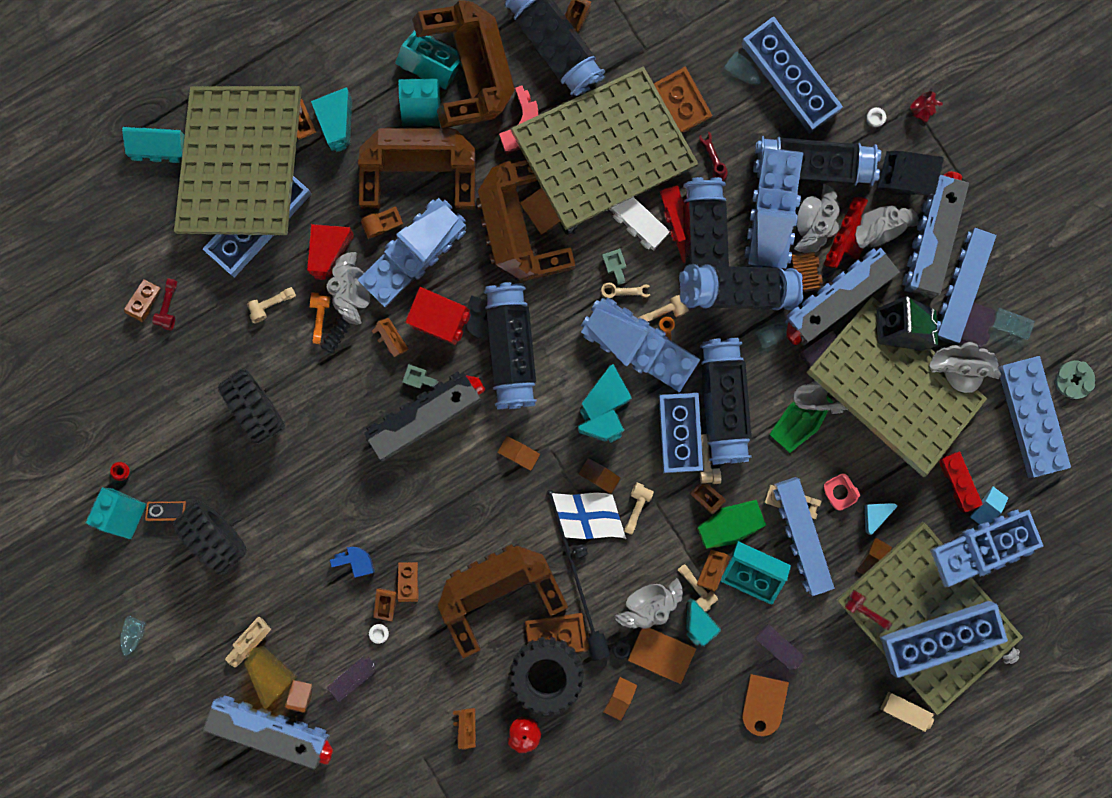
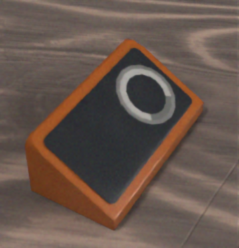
M186 501L147 502L145 521H174L186 509Z

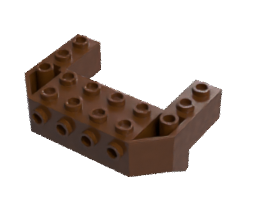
M459 0L451 7L419 11L412 19L417 37L448 32L453 33L470 99L443 103L437 109L441 129L495 119L504 110L515 91L496 18L474 2Z
M394 127L379 128L360 146L358 165L360 167L359 206L361 209H380L381 171L456 172V210H475L476 152L475 148L456 129H434L430 127L422 129L405 127L403 129H396Z
M527 160L512 164L508 161L492 167L478 190L479 198H476L478 209H482L484 215L480 217L483 228L487 227L488 234L485 235L487 246L491 245L493 253H489L491 263L496 264L498 270L518 282L575 269L571 247L537 256L533 255L516 186L538 181Z
M511 544L502 548L503 553L497 556L494 552L484 557L486 561L480 564L478 561L467 565L468 570L461 572L459 569L450 574L451 578L446 580L438 608L463 659L481 650L465 614L534 581L551 616L568 608L543 554L520 546L513 547Z

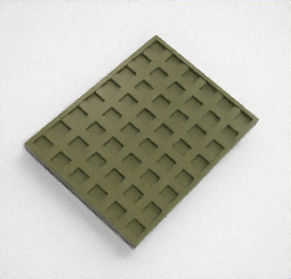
M644 66L511 128L516 142L565 230L698 165L696 158Z
M190 86L174 227L176 234L287 235L302 91L300 86Z
M871 297L810 367L807 373L919 474L925 477L987 398L978 390L970 393L960 392L950 385L944 372H931L930 362L935 354L931 348L920 351L878 344L876 308L883 305L874 297Z
M924 522L918 525L836 599L884 655L881 636L987 601L992 602L972 577L948 587L944 586L930 551L943 545V543ZM853 590L858 591L867 598L863 603L864 606L893 624L889 631L856 610L855 613H852L845 608ZM1000 610L999 613L1007 642L903 676L935 714L939 715L1023 638Z

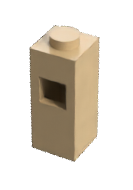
M890 692L887 693L880 708L884 712L925 732L927 728H931L934 722V718H932L934 714Z

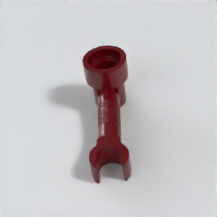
M708 132V140H703L700 135V143L705 146L714 165L713 178L718 177L725 181L728 177V171L725 164L720 162L715 152L711 133Z
M167 278L160 314H154L152 323L171 331L174 328L176 318L168 314V308L178 281Z
M853 590L845 608L852 613H855L856 610L889 631L893 624L864 606L863 603L867 598L858 591Z

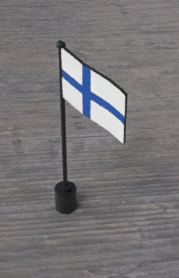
M548 490L547 495H549L591 630V633L588 634L589 638L585 639L591 659L595 661L608 657L610 652L604 633L600 634L599 631L594 630L566 538L620 537L626 539L613 495L608 493L567 495L555 494L552 490Z

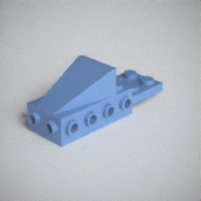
M764 148L759 185L753 193L755 209H751L750 220L753 222L752 228H748L747 239H750L749 247L745 248L744 258H747L748 264H751V267L762 268L763 266H770V268L782 269L787 268V263H791L792 252H789L790 245L794 244L795 233H792V229L797 225L798 218L795 209L800 205L801 196L798 195L797 191L803 152Z
M439 198L436 201L432 200L426 206L427 210L422 215L420 213L416 215L412 220L413 224L399 231L396 234L398 239L396 241L391 240L386 245L384 254L358 279L384 307L415 279L419 280L425 274L424 270L429 265L432 267L439 260L438 256L442 252L446 253L452 247V243L456 239L459 240L466 233V225L464 224L466 220L459 213L455 215L451 211L452 206L446 200L443 202Z
M603 297L600 302L596 300L591 308L594 311L591 317L586 316L581 324L584 327L581 333L585 334L583 337L590 342L596 341L601 344L600 348L606 352L612 351L616 358L626 366L631 363L636 371L640 373L643 371L645 373L648 372L680 392L700 361V358L669 340L665 336L666 333L662 330L652 328L646 320L638 319L633 316V312L617 306L614 300L608 297L607 299Z
M1017 509L1008 512V517L1006 518L999 516L992 519L993 523L991 524L985 522L978 525V529L975 531L974 528L963 531V534H960L955 540L930 550L944 586H951L978 573L979 576L986 575L991 572L990 569L992 568L995 570L1006 566V562H1016L1020 560V556L1032 555L1035 553L1034 550L1043 547L1030 511L1019 512Z

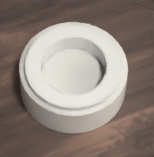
M872 108L866 116L867 123L874 128L882 126L886 120V114L881 108Z
M376 624L369 631L371 641L377 644L385 642L389 636V631L383 624Z

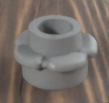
M1012 647L1002 656L1004 663H1015L1019 659L1020 651Z

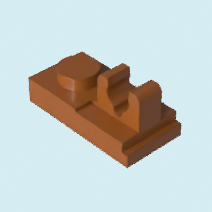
M389 318L377 322L372 333L379 332L381 334L378 342L384 341L389 352L394 357L404 354L409 350Z
M710 550L697 585L715 592L730 556Z
M475 708L454 711L453 714L459 716V721L453 722L454 726H459L457 736L458 749L476 747Z

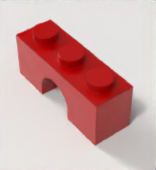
M960 451L940 458L938 462L944 476L950 480L955 493L953 496L960 513L982 506L983 503Z

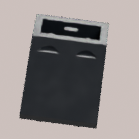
M887 151L878 188L893 195H935L944 157L905 151Z

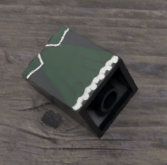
M907 296L876 308L878 344L920 351L938 345L936 310Z

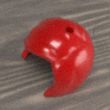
M521 716L511 724L510 738L507 740L508 745L515 751L527 753L538 746L541 739V730L534 719Z

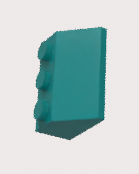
M415 30L401 45L395 63L422 79H437L439 87L444 89L453 81L461 66L456 49L430 36L417 37Z
M122 128L125 154L131 157V160L142 161V158H150V161L161 162V159H169V162L180 163V160H182L185 135L181 130Z
M614 409L578 426L579 433L604 442L609 440L610 443L620 439L624 431Z
M738 541L720 581L772 605L787 581L791 565Z
M689 599L687 601L686 629L689 632L686 635L696 645L700 643L704 646L721 630L695 600Z

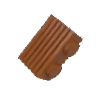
M814 252L795 254L791 258V268L796 269L802 274V294L817 292L820 290V286H823L822 276L818 275L817 267H820L819 258L815 256Z

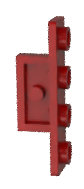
M674 186L661 190L660 195L666 210L664 212L666 222H670L672 228L670 230L671 238L673 241L676 240L682 262L685 263L684 203L679 187Z
M855 197L850 203V208L842 221L839 232L835 236L833 245L826 255L824 262L826 267L837 268L844 253L853 259H859L863 248L859 247L855 233L857 226L861 225V215L868 202L866 198Z

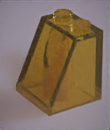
M261 646L251 649L246 655L248 659L244 663L262 706L267 709L274 704L297 676L267 648Z

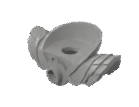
M823 185L822 200L813 196L807 197L799 208L797 229L803 237L795 246V250L799 252H818L819 248L826 244L827 237H833L839 231L838 223L836 222L840 212L839 203L834 189L829 185Z
M893 206L877 208L862 216L861 225L857 226L855 233L856 241L861 248L869 244L871 248L879 246L902 234L907 227L917 226L919 224V217L912 208H902L900 210Z
M350 252L336 259V266L332 271L334 277L328 281L327 290L332 295L333 306L343 315V319L351 324L358 325L362 322L356 308H366L368 306L370 292L358 281L364 273L361 269L355 267L357 253Z
M966 342L961 347L957 345L944 347L933 355L930 362L931 372H944L950 385L963 393L976 391L986 376L998 380L1001 378L995 354L988 352L984 348L979 349L978 345L973 342Z
M815 380L811 384L800 386L794 392L793 400L799 408L820 411L831 410L832 414L843 413V410H848L837 399L834 403L828 402L826 398L828 391Z
M676 578L667 588L661 584H652L635 591L626 601V606L631 612L614 615L615 619L621 625L629 628L641 627L645 629L654 624H664L668 619L670 611L676 608L677 602L682 601L680 581Z

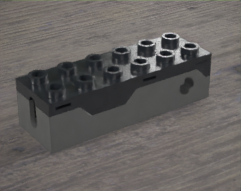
M458 371L449 377L450 380L444 384L440 382L433 386L432 392L428 394L424 392L417 396V401L414 403L407 402L399 408L401 411L393 414L391 412L383 417L384 421L380 424L375 422L366 428L367 432L364 434L379 459L382 461L387 460L481 401L479 394L485 391L479 378L467 376L464 372L460 374ZM460 394L462 395L460 396L461 401L457 403L453 402V400L455 399L454 395Z

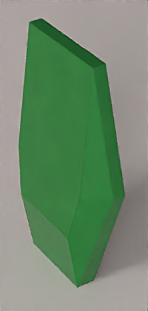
M826 395L828 402L833 403V401ZM793 402L787 407L769 435L791 453L819 430L829 410L820 411L799 408Z
M752 500L719 509L698 526L697 529L703 545L707 549L737 544L738 541H742L766 526L757 500Z

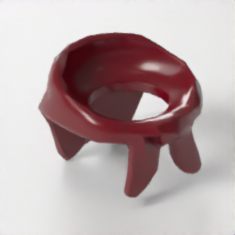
M929 91L914 100L910 105V110L914 117L928 122L929 116L936 113L935 106H943V103L935 99L936 93Z

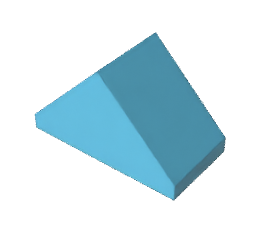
M992 486L982 499L983 505L977 507L970 515V518L978 524L985 522L991 524L993 522L992 519L997 518L1002 513L1008 497Z
M895 503L864 505L866 533L872 535L894 511L897 505Z

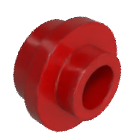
M116 462L112 465L110 474L114 480L124 481L128 478L130 469L126 463ZM119 468L123 469L122 475L117 473Z

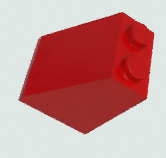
M311 224L307 271L312 276H315V279L326 280V277L332 276L333 268L336 266V259L344 255L354 237L351 228Z
M420 287L405 323L415 330L456 345L457 341L459 342L462 338L464 324H467L469 321L470 310L464 305Z

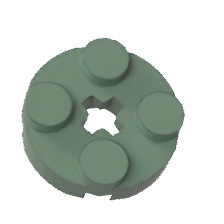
M1070 361L1059 368L1055 377V384L1062 395L1071 399H1079L1087 396L1095 388V375L1086 362ZM1073 375L1080 378L1078 385L1071 383L1070 379L1073 378Z

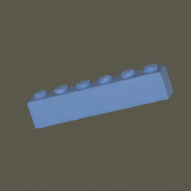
M974 228L966 233L964 238L965 248L964 250L961 249L958 260H960L959 266L955 267L952 273L953 283L948 286L946 291L947 301L940 308L939 313L942 315L940 321H937L938 339L955 345L960 343L997 235L978 228Z
M794 477L774 484V497L781 504L779 512L781 518L785 519L787 526H785L786 534L793 541L791 549L794 556L797 555L799 562L796 564L799 573L804 575L805 581H802L805 591L814 596L835 589L799 478Z

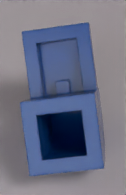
M347 547L349 555L346 556L345 552L335 554V559L330 560L332 567L351 563L354 578L375 572L370 555L359 547Z

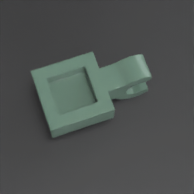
M621 249L603 254L602 257L608 274L614 272L618 285L625 283L622 269L626 268Z
M408 364L402 383L421 389L423 384L433 387L439 381L427 377V370Z

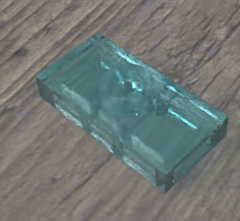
M998 308L992 327L1028 340L1035 321Z

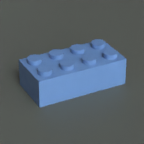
M699 394L660 395L659 413L663 473L703 471Z

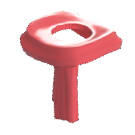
M842 473L824 484L825 494L836 510H844L856 503L858 497H860L859 491L846 474ZM837 485H843L848 490V495L843 500H838L833 495V489Z

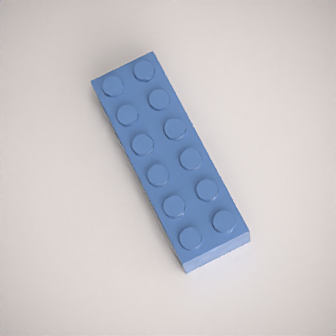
M774 16L743 38L741 45L809 134L841 111L843 108L841 103Z
M294 176L289 218L312 194ZM216 234L203 250L235 278L273 235Z
M1040 356L998 367L1028 478L1071 468Z
M991 601L880 637L890 672L897 678L1008 641L998 606Z

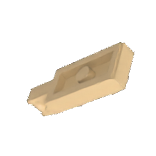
M257 617L235 641L232 652L225 660L236 668L266 637L271 628L262 618Z

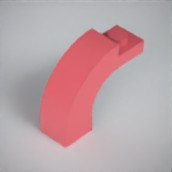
M523 86L515 88L523 112L519 123L521 124L538 116V106L536 101L529 103L531 101L528 90L524 91ZM511 130L499 134L506 155L520 150Z

